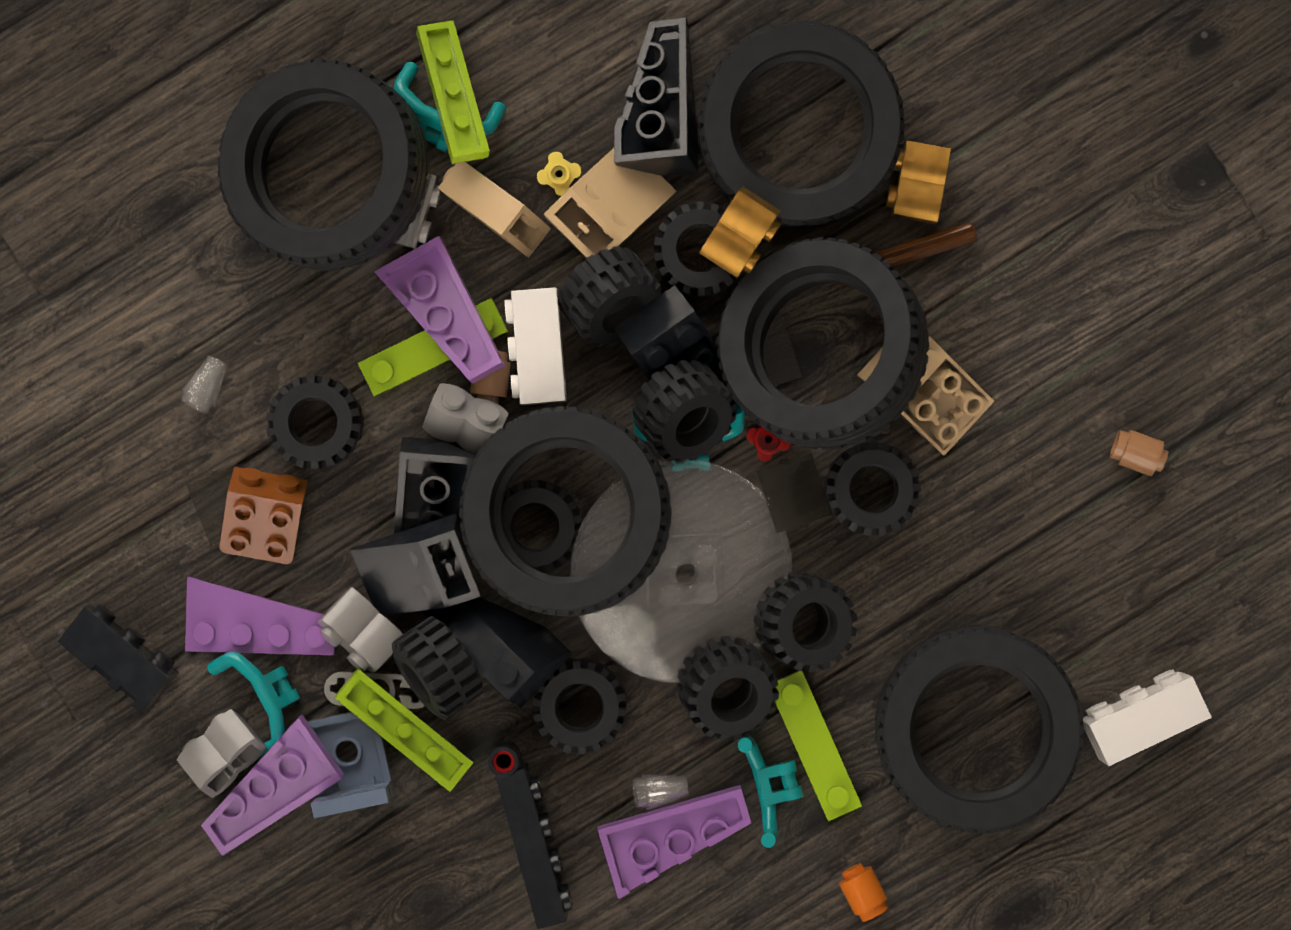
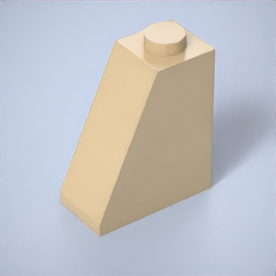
M466 162L456 163L455 166L448 169L443 177V182L438 187L452 201L528 258L551 229L524 204Z

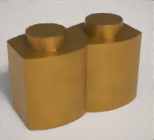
M913 141L905 142L904 148L901 149L893 169L899 171L897 186L890 184L886 207L892 208L891 217L929 224H936L938 222L951 148Z
M742 186L699 253L736 278L743 270L750 273L761 256L756 251L757 247L763 239L770 242L782 224L776 220L781 211Z

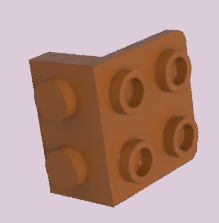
M234 467L227 492L220 550L226 554L290 564L294 558L300 516L308 480L299 479L288 474L277 475L260 472L254 468Z

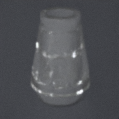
M207 356L205 362L202 363L181 390L184 393L181 401L189 407L207 414L209 409L216 405L228 365L212 356Z
M641 774L640 778H633L632 780L636 808L645 807L646 811L680 800L681 798H687L689 795L685 775Z

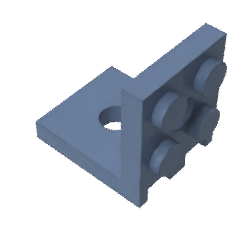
M352 712L307 721L344 773L341 780L319 793L318 797L311 803L313 817L319 818L389 803L395 795L384 739ZM351 741L356 745L358 754L355 760L346 762L338 757L337 747L340 742Z

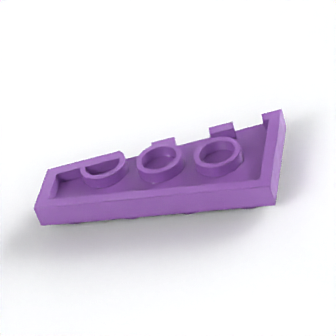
M440 236L374 271L472 384L505 367L487 327Z
M190 576L187 577L185 651L336 655V647L327 642L320 634L323 628L317 621L324 614L202 581Z
M301 714L203 822L201 827L223 856L341 780L344 773Z
M741 785L597 826L618 899L629 894L630 890L642 883H648L659 877L660 873L677 863L680 865L692 858L691 855L703 848L711 847L751 824Z

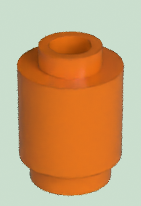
M859 863L841 873L844 879L838 884L854 915H859L862 922L871 920L889 909L885 902L888 897L871 866L863 868L862 864Z

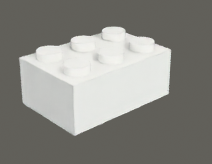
M557 288L511 291L512 299L505 300L506 322L514 324L515 337L508 338L509 360L517 361L518 375H511L512 397L520 398V405L522 406L567 402Z
M1172 669L1154 677V685L1142 689L1138 685L1119 694L1122 700L1116 703L1107 704L1104 701L1086 710L1088 716L1083 718V725L1098 759L1111 766L1212 718L1192 676L1182 672H1175Z

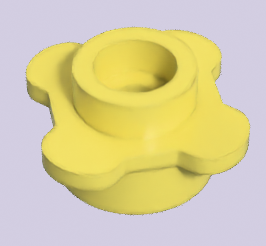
M552 152L548 156L549 162L546 167L537 173V180L541 185H549L555 189L557 195L562 196L570 188L569 186L574 178H578L581 175V168L577 163H570L563 159L562 153ZM556 171H562V177H557L555 175Z

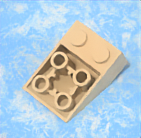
M613 148L571 186L544 213V216L587 258L606 248L610 250L612 247H621L677 191L660 175L616 166Z
M929 336V351L926 353L929 358L925 375L920 379L922 382L921 386L917 390L914 399L909 401L908 408L900 415L945 456L992 405L994 400ZM883 347L857 374L864 382L876 367Z

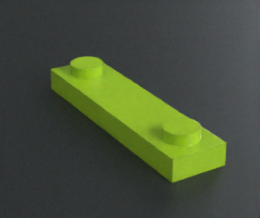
M454 20L417 26L416 35L451 163L455 164L488 158L490 150Z
M492 298L476 305L492 340L508 332ZM424 330L359 362L358 365L373 396L376 397L451 359Z
M359 669L355 670L333 697L449 792H451L473 764L470 759Z
M802 670L778 679V686L776 688L779 692L778 700H775V703L827 820H833L862 807Z

